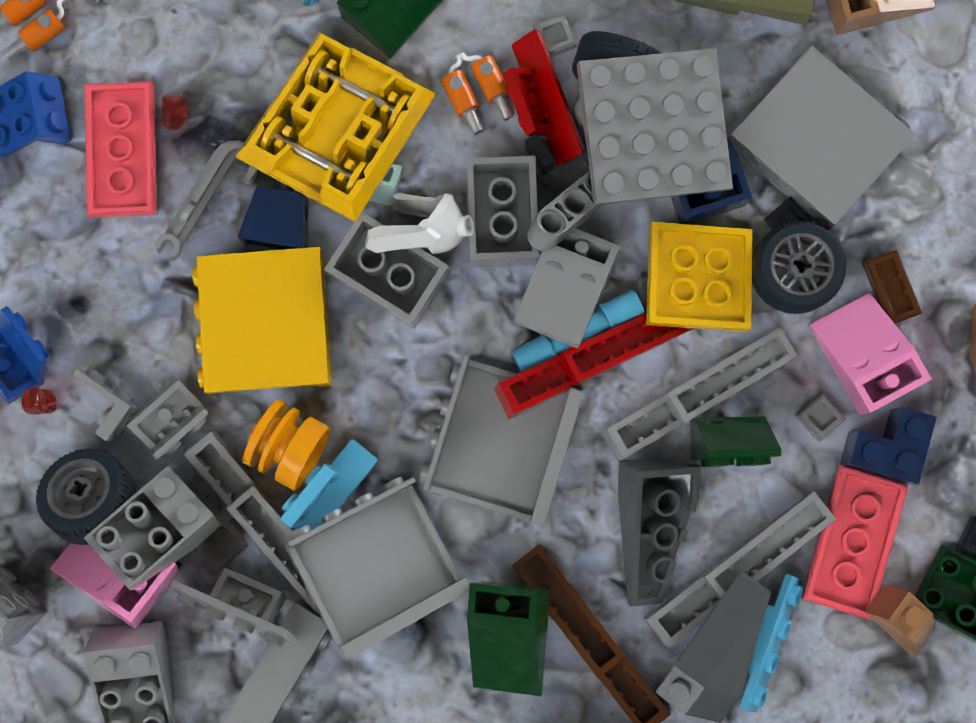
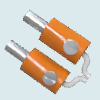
M45 0L5 1L0 5V10L2 11L0 14V29L9 23L17 27L47 5V2ZM57 0V8L59 10L57 16L49 8L17 31L21 38L3 51L4 54L12 60L27 48L35 52L63 32L66 27L60 20L64 15L62 7L64 0Z
M464 52L457 55L456 63L450 67L449 74L441 80V84L458 118L466 117L474 135H478L485 130L476 113L480 108V104L463 70L454 71L460 66L462 59L469 62L477 60L471 65V69L488 103L497 104L505 121L513 118L515 114L506 98L508 96L507 85L492 55L483 58L478 55L466 56Z

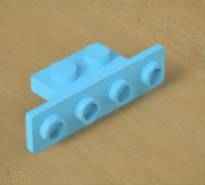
M350 440L331 465L324 464L322 468L317 465L304 480L308 485L300 495L294 493L282 507L285 513L280 520L296 530L306 525H309L310 529L313 530L324 524L321 518L342 507L377 464L378 459L357 441Z
M785 575L775 606L767 605L748 673L751 675L740 704V709L756 713L759 708L764 706L767 700L768 688L766 686L770 674H774L780 662L778 651L781 642L786 640L790 633L792 623L789 619L793 607L798 606L803 595L802 580L792 575Z

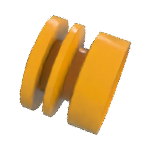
M277 399L255 424L249 436L242 457V463L254 467L259 462L258 471L262 474L268 472L277 463L275 481L294 491H298L322 455L332 428L313 417H308L300 427H297L300 410L293 407L287 412L288 404Z

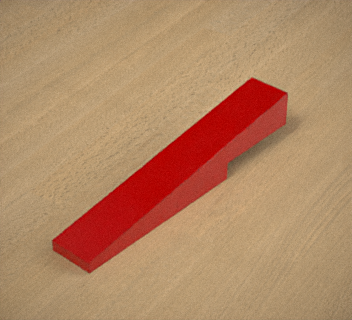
M647 313L580 343L579 348L571 347L552 359L498 383L494 391L508 419H511L694 328L646 325Z

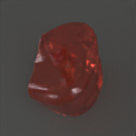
M166 94L161 99L163 102L162 118L158 122L169 130H179L187 118V101L183 96Z
M39 387L28 389L24 392L21 399L22 409L31 415L51 414L57 409L56 397L48 389Z

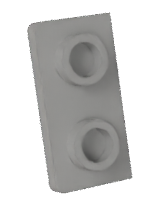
M177 377L126 422V426L151 450V455L157 460L163 454L165 456L172 454L180 446V439L189 431L194 433L199 430L207 421L208 410L206 404Z

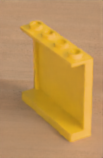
M320 247L197 256V266H193L192 278L194 286H198L199 300L194 301V313L196 320H200L201 333L196 335V348L198 354H202V367L198 368V383L200 388H204V393L217 395V393L303 386H333L326 272L324 271L325 253Z

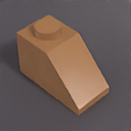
M884 584L865 610V613L912 656H916L935 629L933 613L910 591Z

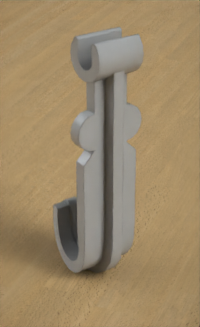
M239 140L228 141L221 144L214 151L166 232L156 239L155 249L158 254H161L166 244H173L174 247L168 257L171 261L180 257L184 242L236 159V154L244 142ZM249 166L244 179L245 184L249 186L253 183L258 173V170L252 166Z

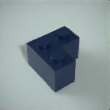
M906 407L890 409L883 437L860 430L848 432L840 465L905 485H919L937 417Z

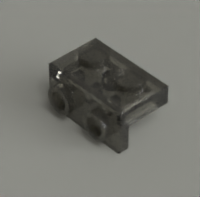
M197 490L194 494L212 512L221 526L198 545L194 551L218 574L249 546L243 537L247 532L234 517L228 521L220 513L224 507L211 493L205 497Z

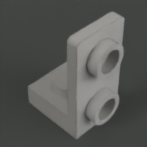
M90 367L87 371L75 368L71 373L115 404L113 408H108L98 420L100 426L95 434L105 441L117 442L127 428L126 422L140 410V408L131 403L134 397L119 387H116L115 390L109 388L104 384L107 378Z

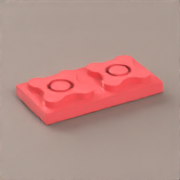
M152 81L86 84L87 217L111 218L157 215L155 85Z
M838 465L826 506L836 520L818 534L801 599L871 620L865 613V610L880 590L909 485L844 465Z

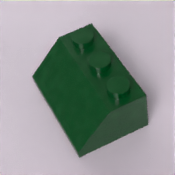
M338 0L336 4L341 18L391 59L443 0Z

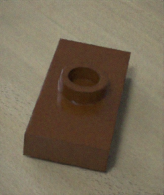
M897 250L862 263L877 303L894 324L922 314Z

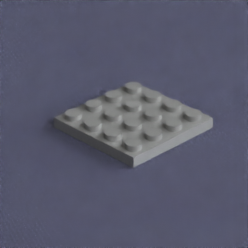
M716 48L579 61L576 64L594 205L733 189Z

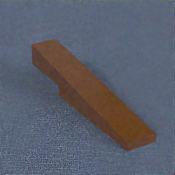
M539 544L512 565L527 586L550 588L548 614L632 723H661L671 715Z

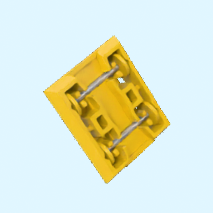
M319 32L236 154V158L356 222L433 101L436 93L409 80L403 74L352 47L349 48ZM328 81L333 83L330 89L328 88ZM290 112L293 123L291 127L286 125V118Z

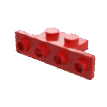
M532 30L512 44V49L520 68L512 67L503 73V77L507 85V93L517 111L519 125L524 130L525 135L546 136L552 155L555 158V163L561 166L584 154L585 148L541 32L539 30Z

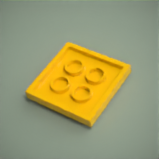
M651 222L649 225L646 325L737 332L750 331L752 311V229Z

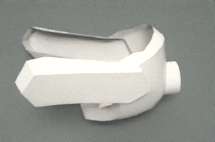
M398 193L391 196L390 204L394 210L402 214L429 218L422 220L418 225H390L372 228L368 230L365 246L375 253L421 248L431 255L440 254L462 243L464 237L472 236L474 233V223L469 215H462L451 194L444 193L438 197H422Z

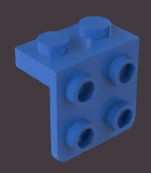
M25 71L0 86V157H7L35 141L65 144L72 140L59 77Z
M8 306L0 309V395L7 405L44 384L45 372L47 370L46 358H48V353L39 340L33 341L27 333L28 326L24 318L18 312L13 314Z

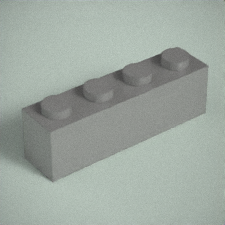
M300 599L295 601L280 625L281 628L289 631L298 640L296 646L293 647L283 643L282 647H278L269 643L222 723H278L275 720L283 709L288 712L299 694L294 691V688L300 678L306 681L317 664L312 658L318 648L325 650L332 639L320 614L317 615L307 603Z

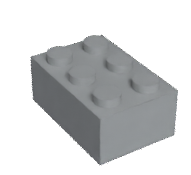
M535 155L466 158L468 215L474 223V233L472 236H469L471 268L536 265L539 259V250L531 246L527 237L528 229L538 215Z
M362 212L325 266L324 271L329 277L415 330L450 275L449 265L421 248L399 249L375 253L367 249L365 240L368 230L384 225Z

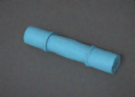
M631 289L603 304H598V308L595 309L581 343L644 314V308L635 291ZM540 334L539 337L512 350L511 354L520 372H523L560 355L563 351L573 346Z

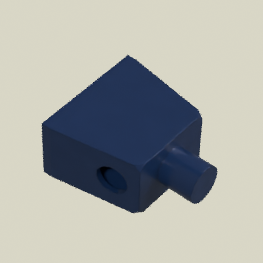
M276 179L274 188L257 186L241 225L238 238L244 244L278 250L308 248V199L304 194L294 192L293 188Z

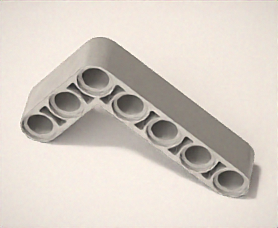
M579 96L573 106L572 114L576 122L584 129L581 97ZM590 170L538 213L527 232L528 241L535 249L541 251L552 249L605 205H594L593 194L590 189L592 188ZM567 207H570L571 209H573L574 212H571L570 210H568ZM542 226L548 227L552 233L547 232Z

